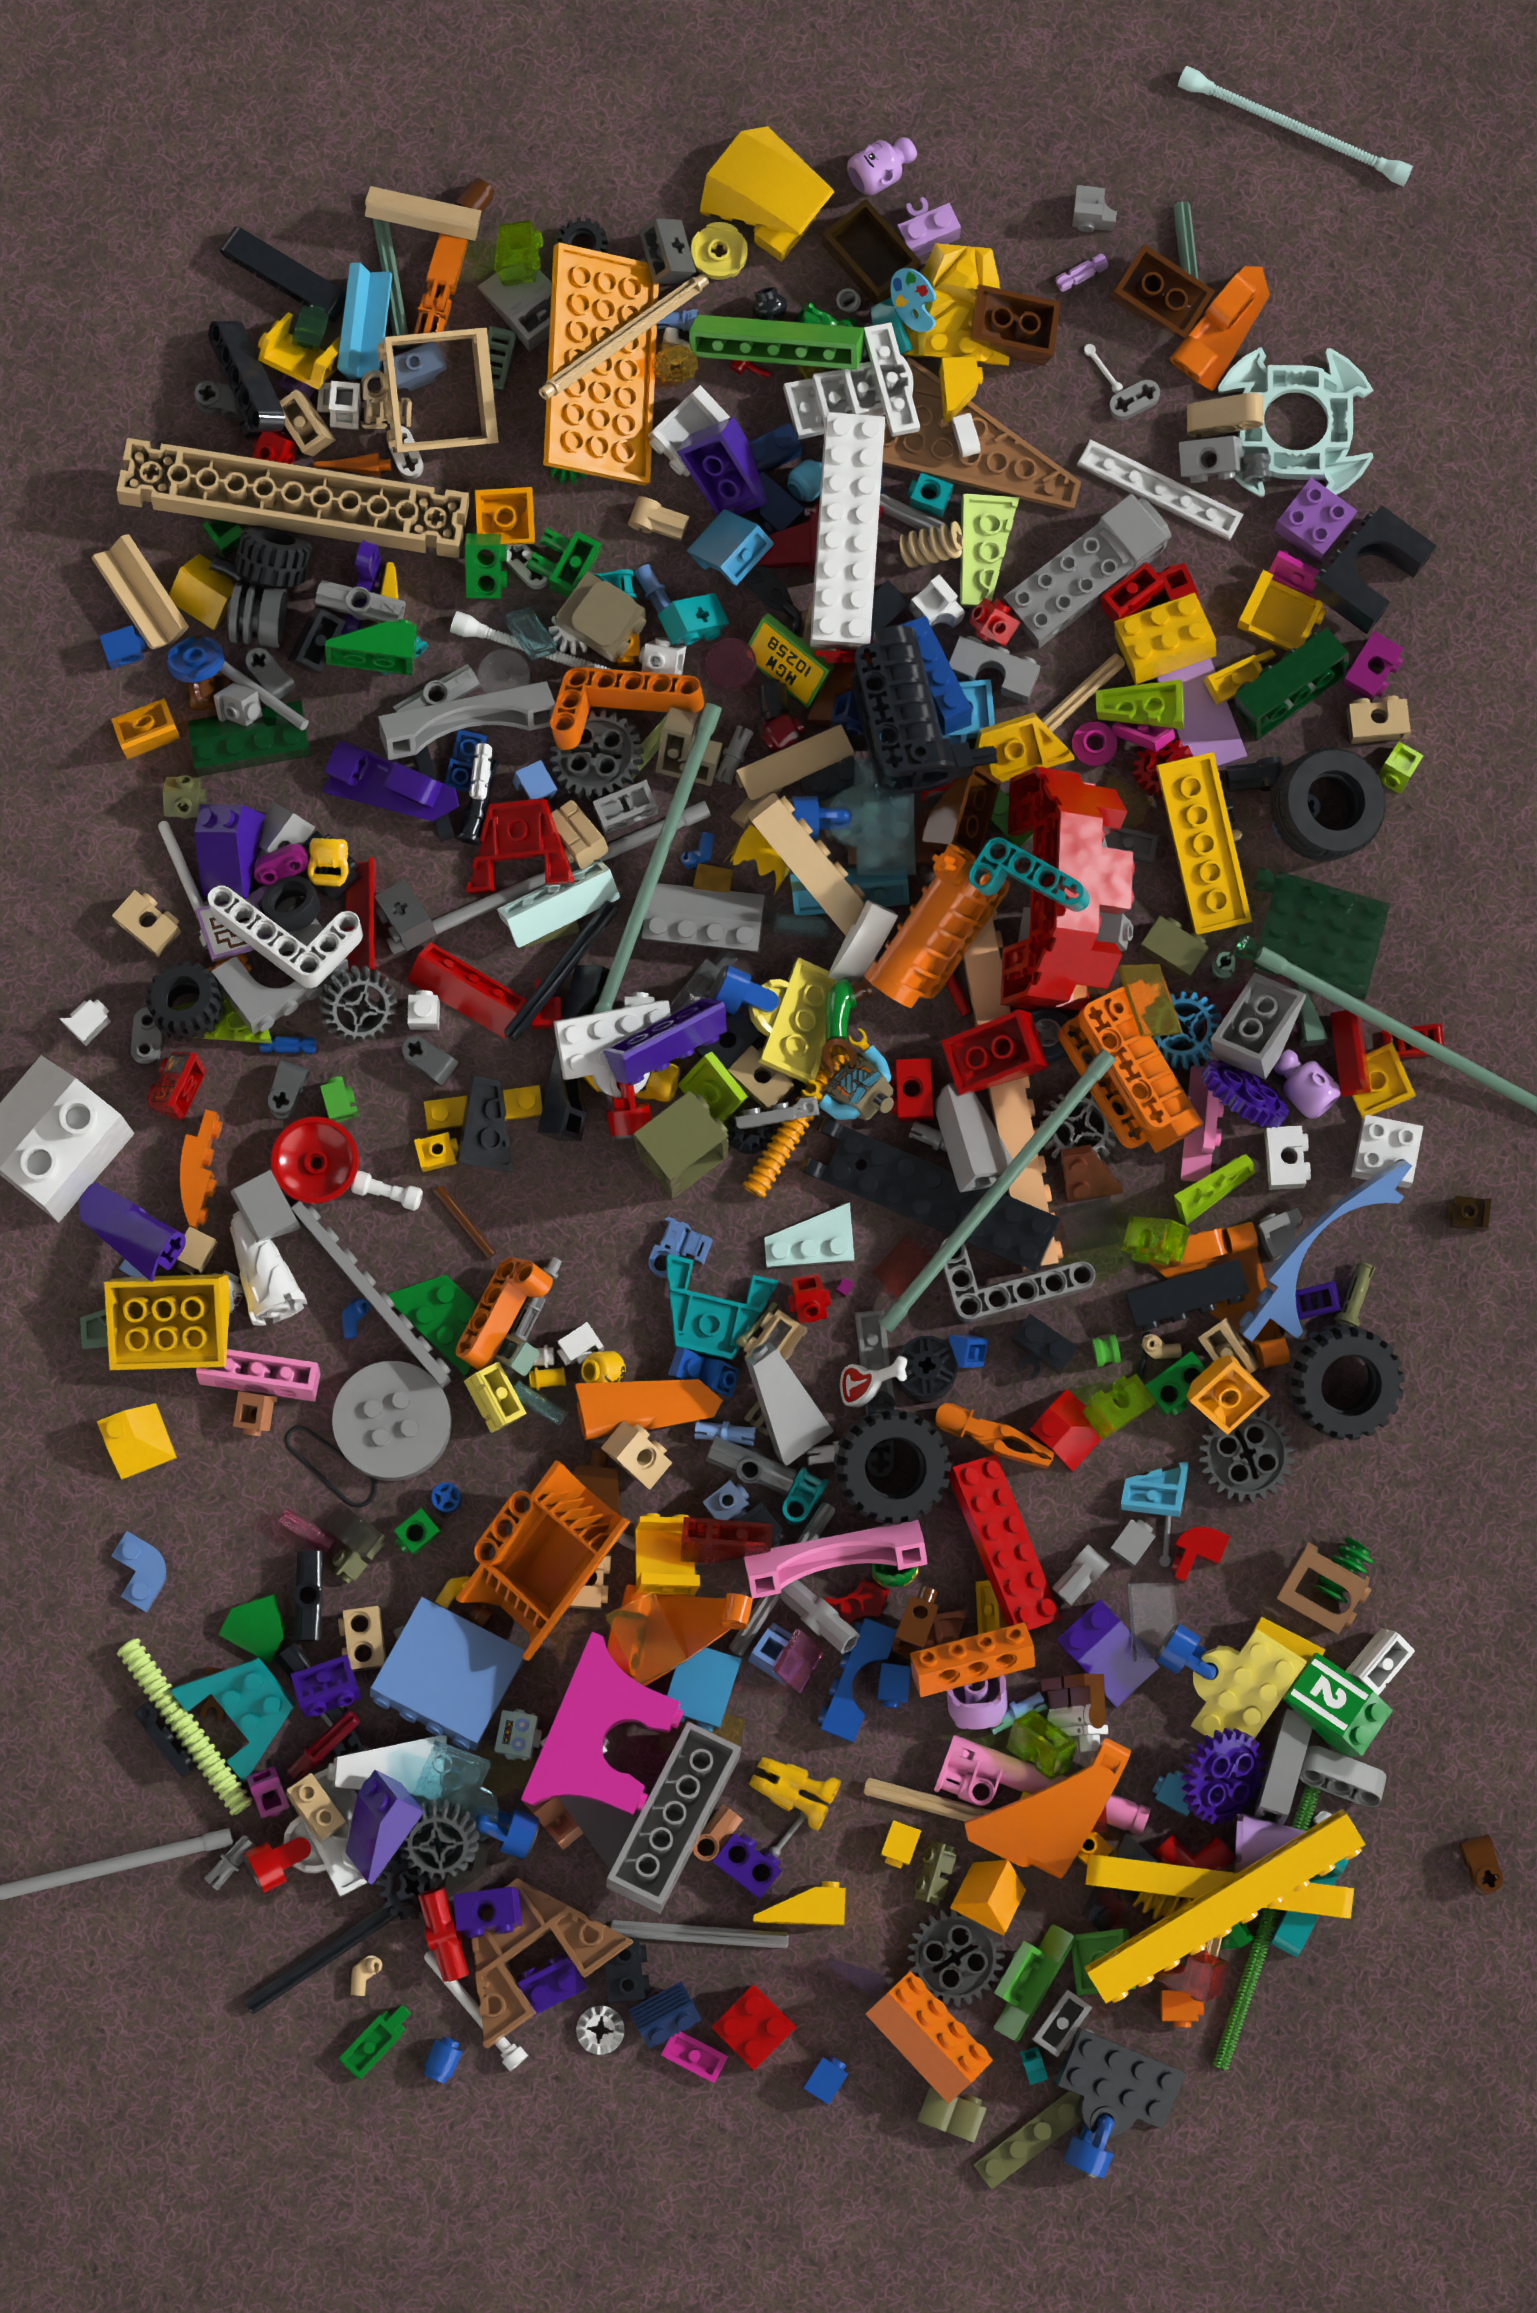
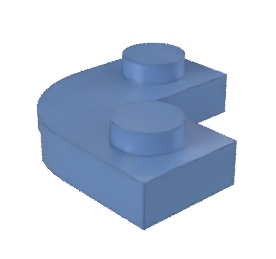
M126 1531L111 1555L136 1571L121 1597L147 1613L166 1581V1564L161 1553L156 1548Z

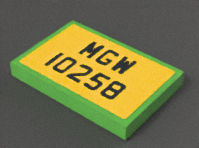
M769 613L760 621L742 654L769 678L779 679L780 683H785L787 692L806 708H809L814 703L834 669L831 663L825 662V658L822 656H815V650Z

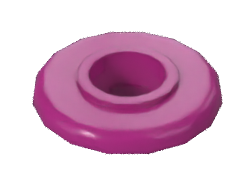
M1088 722L1081 725L1075 731L1072 738V749L1075 756L1082 763L1090 766H1100L1114 757L1117 750V737L1108 725L1101 722ZM1091 736L1100 737L1103 741V747L1099 750H1092L1086 744L1087 739Z

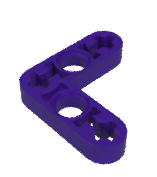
M363 540L355 561L359 575L356 587L366 588L369 592L373 593L381 573L382 559L378 545ZM359 599L354 603L353 607H364L367 600ZM346 613L344 618L346 623L341 634L345 635L360 630L363 620H358L351 614Z

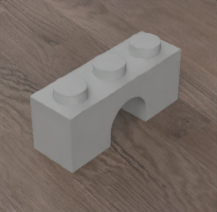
M959 636L949 662L956 678L963 681H975L981 670L995 668L1004 677L1001 695L1028 704L1041 667L1036 664L1037 662L1027 656H1020L1018 658L1010 655L1007 649L1000 646L988 647L983 645L980 639L973 636H967L966 638Z

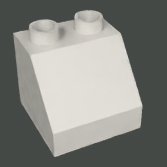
M41 1055L0 1103V1175L59 1223L79 1200L88 1186L96 1180L130 1140L134 1132L120 1113L77 1078Z

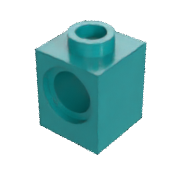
M921 473L918 481L912 480L907 496L911 497L910 506L942 518L952 494L953 484ZM925 490H932L936 493V497L925 499L921 493Z

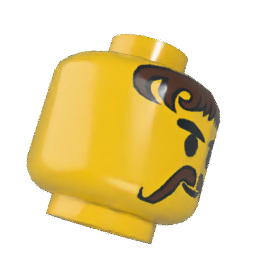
M615 1351L592 1352L586 1357L581 1368V1374L586 1383L623 1382L626 1373L624 1361Z

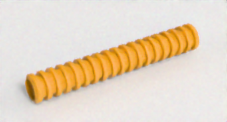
M837 1055L831 1058L834 1064V1072L831 1077L824 1073L820 1065L815 1082L818 1083L819 1093L822 1095L821 1091L839 1073L842 1067L847 1064L845 1056ZM805 1083L806 1088L803 1090L809 1094L814 1093L815 1090ZM802 1089L800 1091L801 1096L796 1097L795 1099L796 1102H798L800 1098H803ZM814 1116L781 1122L782 1127H778L776 1130L777 1135H773L771 1138L773 1142L767 1144L768 1150L762 1152L763 1158L757 1160L758 1166L752 1168L753 1174L750 1173L747 1176L749 1178L748 1182L744 1181L743 1183L747 1191L759 1198L766 1197L765 1191L771 1189L770 1183L776 1181L775 1175L781 1173L780 1167L786 1165L785 1159L788 1160L791 1157L789 1155L790 1151L793 1152L795 1150L794 1145L799 1144L800 1140L798 1138L804 1136L803 1130L804 1128H809L808 1122L813 1121Z

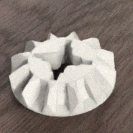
M606 2006L589 2008L580 2016L576 2026L578 2041L585 2050L593 2054L602 2055L614 2051L624 2037L625 2029L622 2018L615 2010ZM602 2016L604 2027L614 2030V2032L603 2034L600 2044H597L596 2033L587 2030V2027L597 2026Z

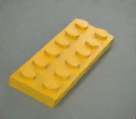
M1214 752L1156 765L1194 933L1200 935L1252 922Z

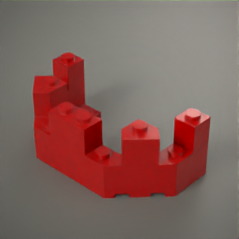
M1036 766L1010 778L1008 835L1020 836L1034 829L1033 856L1078 880L1089 891L1090 903L1086 909L1074 912L1031 888L1029 938L1003 948L1000 1005L1031 1010L1052 1008L1066 1015L1079 1014L1080 1010L1089 1003L1090 997L1087 986L1108 989L1122 957V953L1116 943L1097 941L1096 938L1101 926V915L1099 912L1116 915L1131 909L1134 900V892L1132 890V877L1135 872L1133 852L1102 847L1105 834L1107 835L1121 829L1128 811L1115 789L1083 782L1079 774L1075 772ZM1055 876L1047 877L1044 881V887L1052 886ZM1065 887L1064 892H1065L1070 898H1071V897H1074V898H1077V897H1078V895H1079L1078 893H1077V894H1074V893L1070 892V891Z

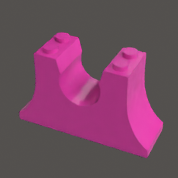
M592 1632L521 1801L534 1807L541 1802L553 1798L580 1797L601 1802L632 1816L635 1815L636 1811L641 1812L649 1797L648 1794L644 1793L645 1786L629 1773H621L609 1766L603 1754L604 1740L611 1729L625 1722L639 1723L649 1730L666 1733L670 1732L671 1727L677 1729L684 1714V1710L679 1709L681 1706L680 1701L651 1690L629 1677L610 1656L603 1636Z

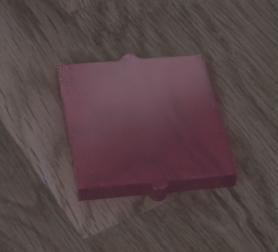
M796 1628L789 1643L783 1648V1653L773 1672L795 1692L801 1694L808 1679L814 1674V1669L824 1651L802 1630Z

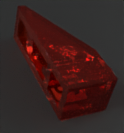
M684 1517L681 1561L712 1564L770 1552L773 1524Z

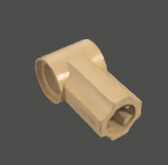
M639 496L628 525L638 531L641 528L644 533L649 534L653 531L681 541L688 525L689 516L663 508L660 503L653 499Z

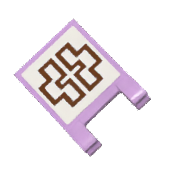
M270 885L257 889L253 893L248 894L247 899H243L261 912L259 907H262V896ZM220 902L217 906H225L228 902ZM210 905L195 909L212 962L255 950L212 916ZM242 918L238 922L245 923L249 921L250 918ZM265 934L261 936L260 939L265 940L270 938L272 935Z

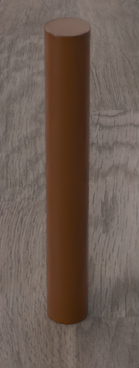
M442 1185L437 1187L433 1191L434 1195L487 1260L496 1254L495 1250Z

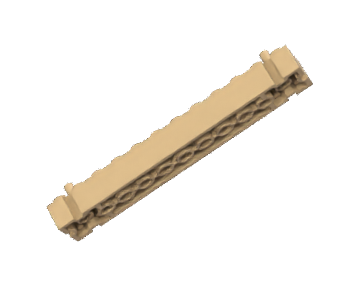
M127 438L123 456L125 470L120 471L117 486L119 504L142 508L143 501L152 502L154 510L253 526H265L284 531L359 543L365 540L378 546L426 553V547L436 548L437 555L460 558L463 527L466 525L469 509V493L446 489L445 496L436 495L435 488L162 443L160 450L151 449L150 441Z

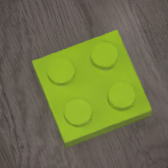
M712 1051L706 1054L678 1084L684 1094L689 1091L695 1097L700 1094L710 1107L708 1109L709 1115L713 1120L718 1117L722 1123L748 1097Z

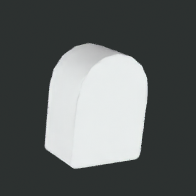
M971 413L952 417V428L962 458L980 453V443Z

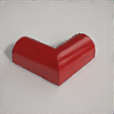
M1173 1834L1151 1854L1159 1863L1223 1871L1236 1859L1231 1850L1217 1836L1193 1856Z

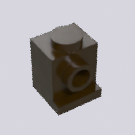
M1456 1195L1453 1198V1202L1447 1203L1446 1219L1451 1220L1450 1228L1485 1232L1489 1227L1491 1199ZM1471 1207L1474 1215L1466 1216L1464 1208Z

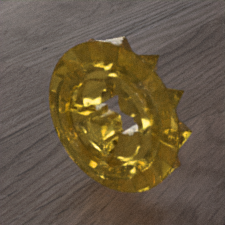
M669 346L656 354L652 367L655 377H658L662 383L670 382L674 386L676 381H681L685 384L688 378H694L695 371L698 369V360L695 353L687 347ZM678 363L680 364L681 369L675 368L671 370L670 365L676 366Z

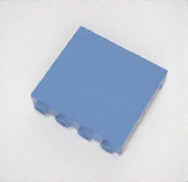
M421 1597L370 1690V1697L374 1698L373 1702L382 1708L389 1709V1707L396 1709L400 1712L399 1715L409 1722L415 1723L416 1720L426 1725V1729L432 1734L448 1736L453 1739L452 1742L459 1748L464 1750L471 1748L476 1751L478 1742L509 1685L525 1661L522 1655L526 1650Z

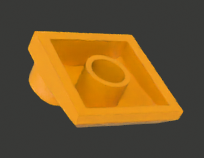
M532 487L475 490L477 534H501V544H535Z
M1226 1355L1216 1359L1193 1380L1186 1396L1195 1407L1228 1435L1271 1395L1240 1365L1235 1357Z

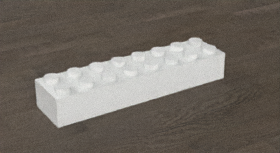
M828 412L826 416L810 647L857 650L860 646L870 643L885 417L834 412Z

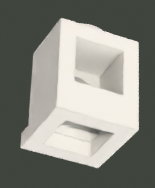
M588 1322L558 1341L561 1349L557 1353L566 1366L577 1361L579 1364H583L586 1357L595 1349L598 1352L604 1351V1346Z

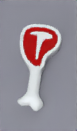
M898 1356L891 1366L880 1370H867L865 1367L856 1364L845 1367L840 1378V1391L844 1404L849 1407L864 1406L876 1396L883 1381L893 1377H897L900 1381H905L907 1378L905 1372L907 1359L903 1356Z

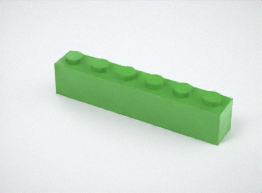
M697 315L689 330L690 355L693 357L857 370L865 354L864 328Z

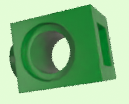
M420 1508L394 1530L398 1536L394 1541L405 1554L410 1550L415 1556L442 1533L423 1509ZM415 1526L421 1527L424 1531L423 1537L416 1542L410 1541L408 1539V1531Z

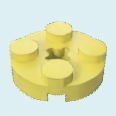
M714 222L706 225V228L700 232H697L691 244V255L696 270L714 280H724L739 274L746 263L748 248L745 238H743L735 226L725 222ZM718 245H722L723 250L727 251L721 257H716L715 253L711 252L712 249H717Z

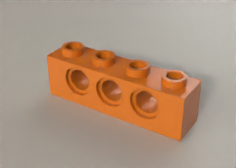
M1025 1622L910 1653L912 1676L920 1698L1035 1667L1034 1644Z

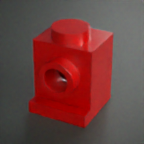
M1185 562L1179 565H1170L1158 573L1164 581L1163 589L1169 602L1195 593L1199 600L1198 590Z

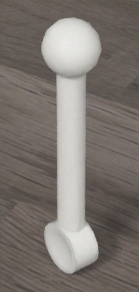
M1092 344L1086 345L1084 348L1085 354L1091 356L1111 383L1112 391L1114 393L1122 391V384L1115 381L1095 353V346Z

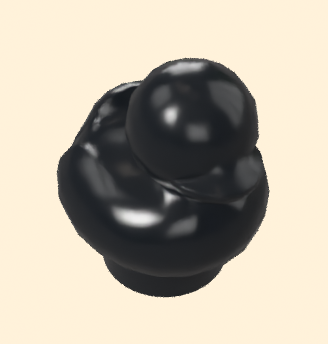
M776 287L764 288L754 293L756 302L753 305V313L758 319L776 321L772 317L786 312L787 300L778 294Z

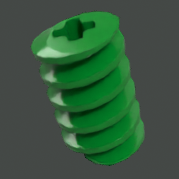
M1346 1536L1344 1541L1348 1547L1340 1545L1337 1550L1341 1556L1333 1555L1331 1560L1355 1575L1357 1572L1366 1574L1368 1571L1362 1564L1363 1562L1374 1563L1369 1556L1371 1551L1358 1541ZM1320 1575L1318 1580L1322 1586L1314 1585V1587L1330 1599L1347 1604L1348 1600L1343 1593L1349 1592L1339 1584Z

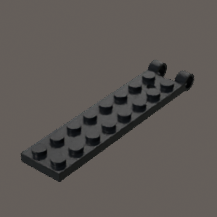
M826 1117L822 1118L817 1131L840 1141L829 1167L805 1157L799 1171L950 1236L989 1189L987 1187L960 1192L953 1172L843 1126ZM859 1160H864L867 1163V1167L862 1171L856 1168V1163ZM1003 1194L965 1242L1038 1273L1061 1218Z

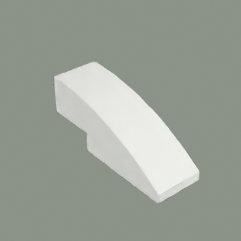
M867 900L856 924L852 923L827 976L837 981L846 977L849 982L855 979L859 982L881 949L898 915L890 909Z

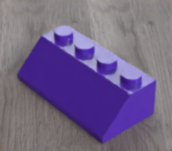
M701 998L604 1049L603 1053L616 1081L624 1084L628 1083L629 1086L637 1084L645 1079L644 1075L652 1070L653 1072L661 1071L670 1065L669 1061L677 1057L678 1059H683L692 1055L695 1052L694 1048L701 1044L707 1046L718 1041V1035L727 1031L725 1005L723 1001Z

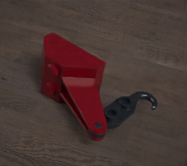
M820 501L811 509L809 521L768 535L774 542L773 546L742 579L744 584L768 607L786 613L792 619V626L789 630L794 634H797L801 629L802 616L794 606L787 588L767 568L807 567L808 571L815 576ZM879 505L878 522L880 521L882 512L884 510V508L881 505Z

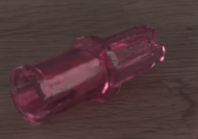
M286 1509L279 1518V1523L299 1535L302 1542L305 1540L325 1554H327L336 1540L335 1537L314 1525L315 1521L312 1520L310 1523L290 1509Z

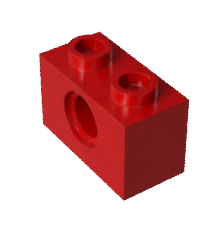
M931 1058L896 1060L895 1068H890V1086H896L897 1096L891 1097L894 1101L891 1109L892 1114H897L898 1122H912L915 1120L933 1121ZM908 1084H914L919 1088L920 1092L914 1097H909L905 1095L903 1088Z

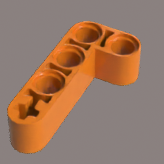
M514 1257L504 1259L497 1267L456 1346V1355L478 1371L490 1366L526 1297L541 1298L547 1294L552 1286V1277L529 1260Z

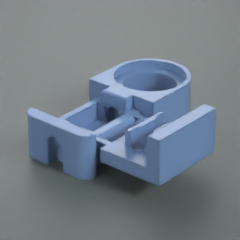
M671 1217L665 1218L668 1226L660 1246L655 1244L649 1257L648 1263L651 1271L660 1278L667 1277V1270L658 1271L655 1268L656 1259L667 1254L679 1257L690 1254L695 1256V1261L704 1264L713 1242L712 1238L691 1231L690 1226L685 1222L680 1223ZM702 1243H704L700 1256H697Z

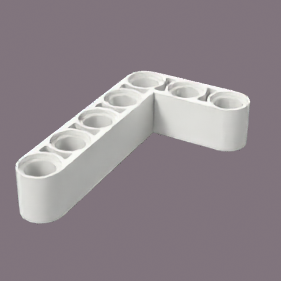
M217 886L208 894L212 916L218 922L306 988H314L320 985L362 940L363 933L359 917L351 911L339 913L306 947L230 888ZM222 901L228 902L225 906H217ZM242 918H250V920L245 923L238 922ZM345 927H354L349 932L342 931ZM265 934L272 935L268 939H260V937ZM327 947H334V948H335V949H334L333 951H331V952H324V951H323V950H324L325 948H327ZM285 951H293V954L289 956L282 955ZM309 967L316 968L313 972L310 973L303 972L306 968Z

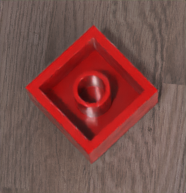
M753 1984L711 2028L755 2071L797 2027Z

